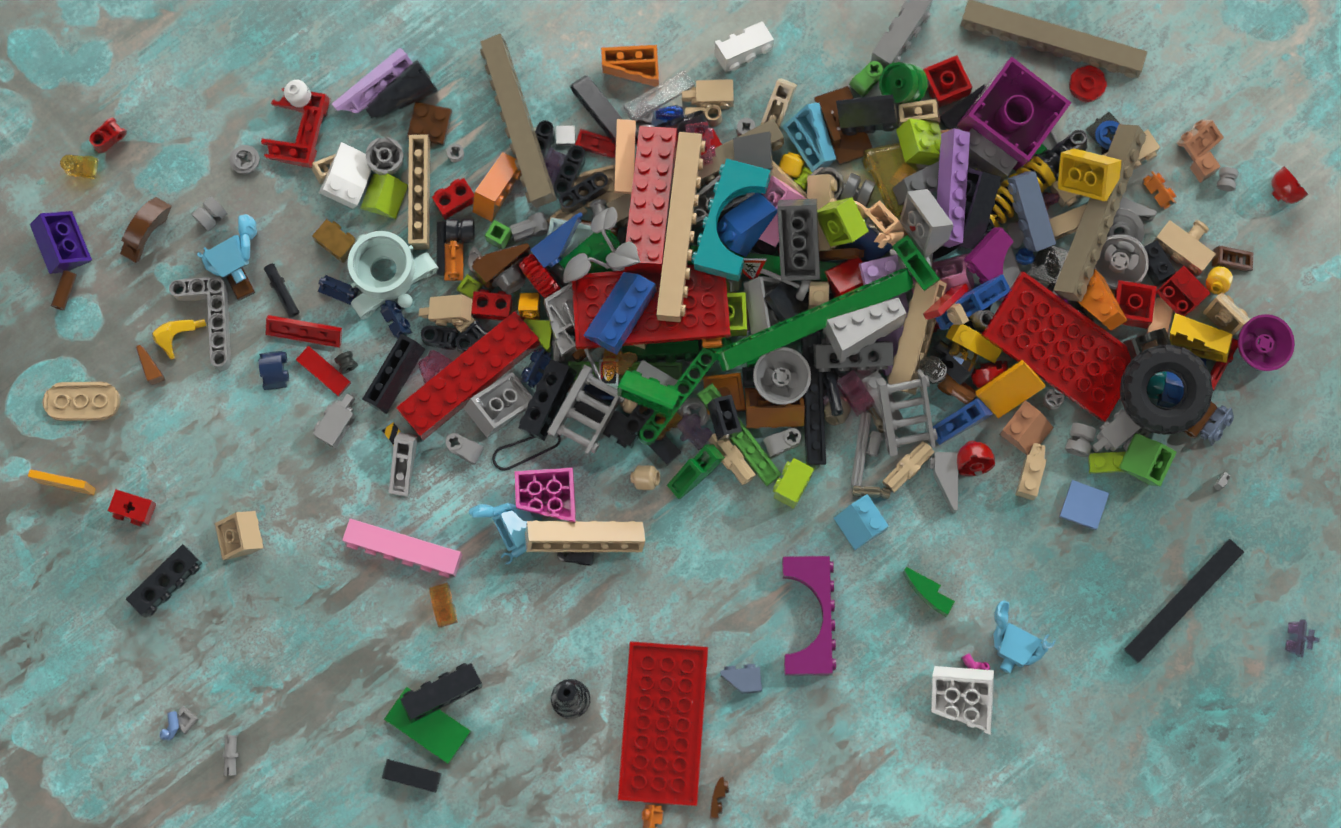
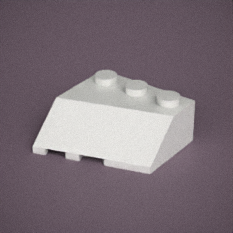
M934 666L931 712L953 721H961L969 727L979 728L991 735L994 670Z

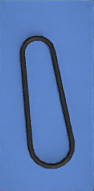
M560 435L557 436L558 442L554 446L506 468L500 467L496 463L495 457L498 451L534 439L535 437L531 436L499 447L493 453V464L499 470H510L556 448L561 442Z

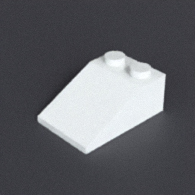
M341 142L319 193L354 209L360 201L371 172V168L367 164L366 154Z

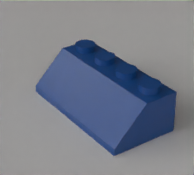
M623 272L583 336L617 355L657 292L655 283L639 274Z

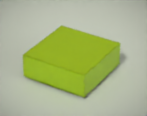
M467 274L456 290L473 300V292H478L483 287V284Z

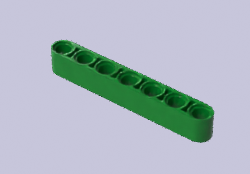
M721 338L722 348L727 344L725 338ZM703 348L674 385L676 388L685 386L688 392L680 394L672 417L657 411L651 415L639 433V440L642 444L651 445L656 441L718 360L715 352L719 349ZM707 356L711 362L704 364L701 361V357ZM696 371L699 374V378L693 379L689 373ZM662 416L665 422L658 424L655 422V417ZM650 431L653 433V438L646 439L643 433Z

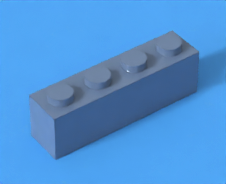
M1026 171L1008 178V191L1014 200L1013 208L1019 217L1018 225L1024 234L1023 241L1028 251L1037 252L1055 245L1056 241L1036 172Z

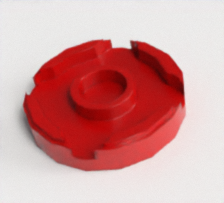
M1091 65L1077 68L1069 80V88L1072 95L1083 102H1093L1099 99L1104 94L1107 86L1104 73L1099 68Z

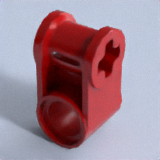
M109 118L90 135L89 141L95 151L104 153L122 140L127 131L116 123L115 118ZM103 139L101 144H96L98 140Z

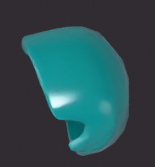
M1166 371L1155 374L1149 380L1147 385L1149 398L1158 399L1159 397L1156 394H1162L1167 376Z

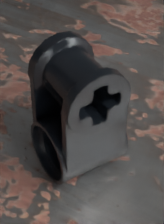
M479 320L474 321L457 337L456 347L460 354L464 353L489 332L480 325ZM462 342L470 343L467 348L460 347Z
M425 326L421 330V339L426 346L455 350L456 346L454 343L458 330L449 327ZM429 332L435 334L431 340L425 338V335Z
M557 552V556L563 562L592 566L594 552L568 553L567 557L563 556L562 552Z

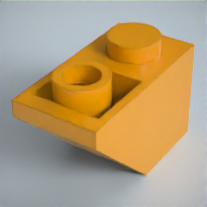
M520 293L518 311L522 320H540L541 298L539 293Z

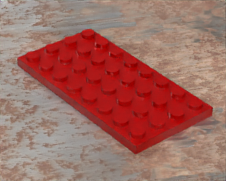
M687 265V268H690V278L686 279L685 286H688L687 298L683 299V305H686L685 317L681 316V322H672L657 319L661 274L627 272L639 274L655 283L657 292L623 346L731 337L726 278L694 270V265ZM625 270L587 273L582 278L572 281L577 350L603 348L583 335Z
M1024 271L1020 272L1010 288V292L1005 296L981 336L1017 362L1023 360L1038 377L1100 421L1106 422L1120 398L1121 378L1131 361L1127 346Z
M630 641L618 789L619 801L697 806L708 647Z

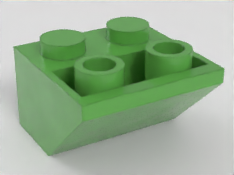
M1135 433L1119 468L1148 485L1161 487L1177 452L1160 442Z

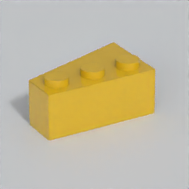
M1175 313L1170 331L1171 345L1183 347L1198 357L1226 363L1232 343V334Z

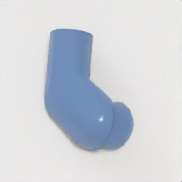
M177 712L167 713L169 726L167 729L160 731V738L162 740L169 741L173 739L178 731Z

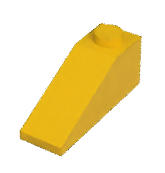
M953 324L946 335V338L994 364L1002 351L982 337L981 333L964 324Z

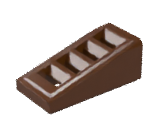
M1220 245L1213 249L1216 255L1212 259V267L1253 271L1254 252Z

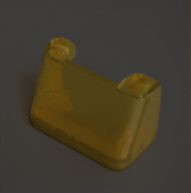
M900 142L865 150L862 156V163L865 169L869 168L868 172L872 174L885 206L900 221L904 205H898L892 188L904 178L919 170L916 164L905 162Z

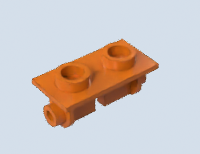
M1152 171V177L1148 175L1143 179V184L1151 194L1157 190L1159 191L1154 198L1161 208H1169L1171 201L1177 203L1174 199L1177 197L1171 188L1167 189L1163 183L1166 181L1160 173L1156 174Z
M450 241V243H445L444 281H462L463 243Z
M645 805L642 811L643 828H655V824L662 825V806Z

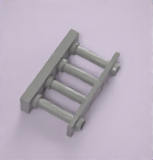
M584 365L549 428L548 434L554 438H557L558 435H564L587 447L585 453L590 456L591 453H596L600 445L598 441L619 402L623 403L625 398L617 395V389L595 378L592 374V368ZM591 384L614 396L615 398L610 407L584 394L583 389L585 385ZM582 401L605 413L602 422L599 424L575 411V408H573L575 403ZM572 417L596 430L592 440L590 441L566 428L564 423L567 418L570 419Z
M917 370L918 379L892 385L887 384L884 378L876 379L886 449L890 457L898 455L897 448H900V445L928 440L932 448L936 447L937 432L932 426L927 387H930L928 376H925L922 370ZM920 387L921 397L894 403L889 400V395H892V392ZM918 405L923 406L924 415L900 420L892 419L894 410ZM925 422L926 432L901 438L895 437L894 431L897 428Z

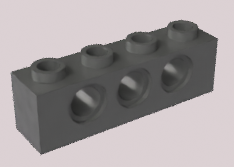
M876 341L870 346L867 345L857 353L858 358L856 361L850 362L849 357H847L842 363H840L839 359L834 363L830 361V355L835 352L831 343L813 344L814 367L819 369V372H830L831 368H838V371H850V367H857V370H869V366H877V369H888V366L893 365V342ZM871 351H876L877 358L874 361L868 359V354Z

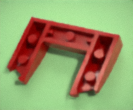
M311 92L309 103L303 107L291 105L285 98V95L280 101L273 99L271 101L272 106L303 112L295 143L261 139L262 145H267L269 154H264V157L286 164L312 168V163H314L317 153L315 146L323 116L326 117L331 99L326 94Z

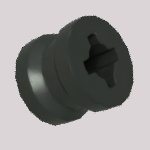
M351 351L344 352L334 359L336 364L340 366L339 371L341 374L348 373L358 366L357 362L352 358L353 354Z

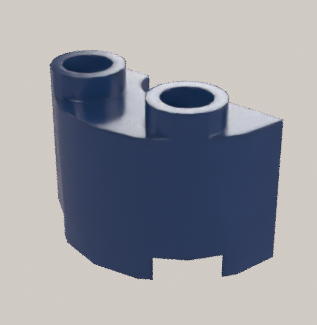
M286 352L260 353L259 372L260 377L263 379V389L287 388L286 382L289 381L288 370H284V364L287 363Z

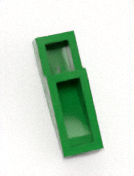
M908 235L892 246L924 291L940 280Z
M713 444L705 445L694 458L689 459L667 486L678 499H681L704 480L725 457Z
M906 567L903 574L915 593L933 610L947 617L955 601L938 592L940 584Z

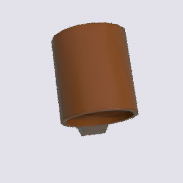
M947 373L937 385L940 391L949 396H954L965 405L972 402L976 396V390L964 382L959 385Z

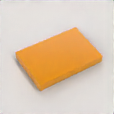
M1021 360L977 390L976 396L999 419L1046 386L1037 374Z
M32 469L28 473V477L39 484L90 495L95 494V487L83 480Z

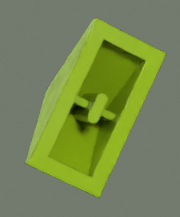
M523 320L539 338L540 345L544 350L550 353L553 335L550 321Z

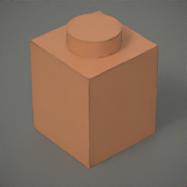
M1209 151L1196 159L1190 169L1201 183L1216 174L1221 166Z

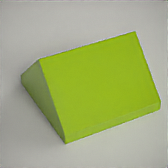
M388 173L386 175L372 174L360 208L396 220L408 184Z

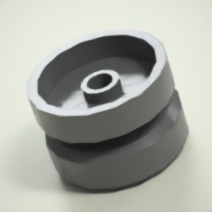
M851 173L847 183L844 184L840 200L852 197L854 201L867 208L876 182L866 179L860 189L861 176Z

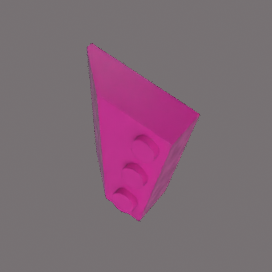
M573 468L515 471L516 509L576 523Z

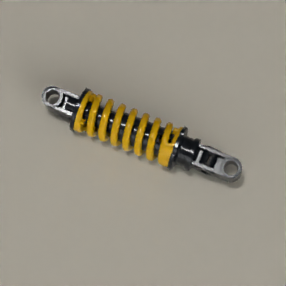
M1083 130L1073 131L1064 140L1057 143L1054 148L1048 149L1043 156L1035 154L1031 158V162H1027L1023 168H1019L1016 174H1011L1009 178L1026 171L1036 172L1041 193H1043L1047 187L1058 181L1057 174L1059 173L1061 152L1074 148L1083 151L1087 150L1086 132ZM1008 180L1001 182V186L997 191L995 205L991 211L989 225L986 228L987 233L994 227H999L998 222L1006 223V216L1010 218L1014 216L1012 209L1014 200L1008 191Z

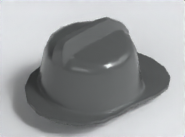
M526 256L520 258L509 269L498 275L492 282V287L499 286L508 295L521 289L524 286L526 277L519 263Z

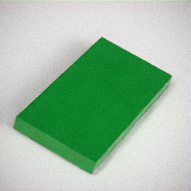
M406 687L384 720L449 764L471 731L440 709L411 724L400 700L403 698L402 695L411 690Z

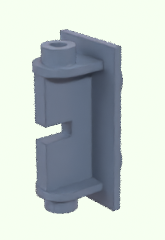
M1223 405L1218 407L1210 418L1215 424L1208 421L1200 431V437L1204 440L1208 438L1211 446H1213L1215 441L1221 439L1226 426L1232 424L1234 415L1231 407L1229 409Z

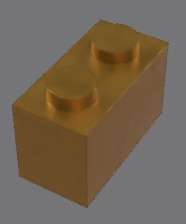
M326 219L312 237L316 243L344 264L348 259L351 248L356 243V238L349 232L345 234L341 231L342 227L335 221L331 223Z

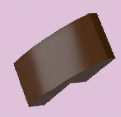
M724 777L719 778L713 792L710 811L711 819L719 818V814H722V802H718L717 798H725V793H729L728 781H724Z

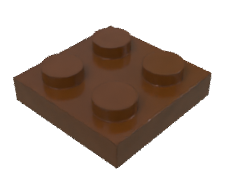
M415 102L407 138L409 139V135H428L430 143L444 146L452 109Z

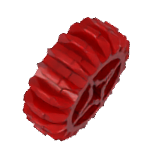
M534 254L526 256L519 263L523 273L544 298L562 289Z

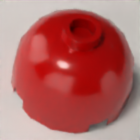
M1285 166L1274 174L1271 180V186L1274 191L1271 194L1278 202L1282 200L1285 203L1293 204L1301 201L1308 195L1306 190L1301 187L1298 180Z
M996 361L995 364L993 362L980 364L981 368L976 369L974 367L971 378L976 387L982 388L1008 370L1007 361L1003 363L1002 361Z
M968 441L957 452V466L960 475L976 476L974 472L982 471V474L995 466L994 454L984 443Z

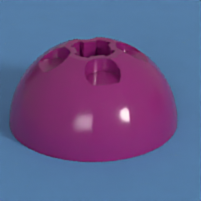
M1270 314L1255 316L1241 328L1238 335L1239 353L1242 359L1254 369L1261 371L1277 370L1287 364L1293 355L1295 348L1293 332L1289 325L1277 316Z

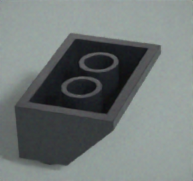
M893 94L836 101L840 129L843 134L853 136L859 132L871 134L877 130L890 132L899 128L898 106Z

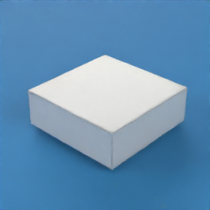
M556 126L557 146L575 145V126Z

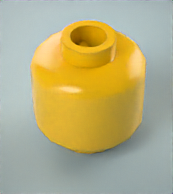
M788 152V154L782 155L778 166L793 179L800 176L805 162L802 160V156Z
M1214 267L1210 270L1206 279L1207 289L1216 295L1222 292L1225 294L1232 284V273L1225 267Z

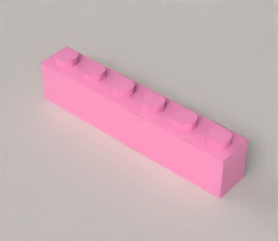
M349 519L342 540L347 544L346 547L358 550L359 547L365 549V553L376 556V553L382 554L386 560L394 561L398 559L402 561L401 564L413 567V564L421 566L420 570L429 573L434 570L439 572L438 575L445 578H450V575L456 576L462 558V553L354 519Z

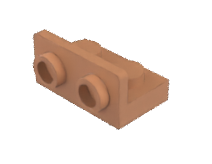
M1202 119L1195 123L1191 131L1185 132L1180 137L1181 139L1177 142V145L1184 146L1192 160L1195 161L1209 152L1224 137L1213 120Z

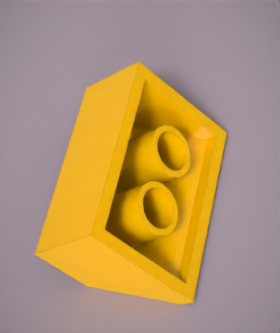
M1075 148L1061 152L1058 189L1107 201L1120 179L1122 160Z

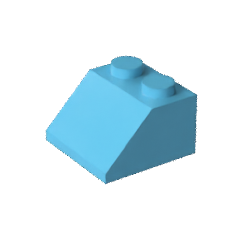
M868 494L849 505L833 518L854 550H857L885 532L889 527Z

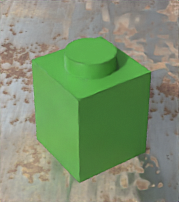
M496 220L492 222L485 234L486 241L501 250L506 247L512 237L511 228Z

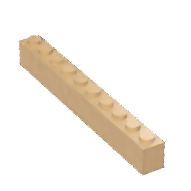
M679 132L657 307V319L662 321L681 322V316L685 317L686 305H683V299L687 298L688 286H685L686 279L690 278V268H687L688 261L692 260L693 250L690 249V243H694L695 231H692V224L696 225L697 213H694V207L698 206L699 195H696V191L701 186V177H698L699 170L703 169V159H700L701 152H705L706 141H702V134Z

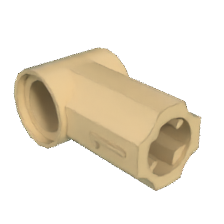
M717 105L686 107L685 115L700 110L704 111L708 124L711 127H717L722 122L721 109ZM713 113L718 115L716 118L709 117Z

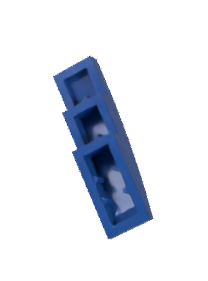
M1001 274L968 291L954 304H961L967 317H969L978 310H984L1008 294L1011 289L1004 275ZM947 311L935 318L941 330H946L953 325L947 316Z

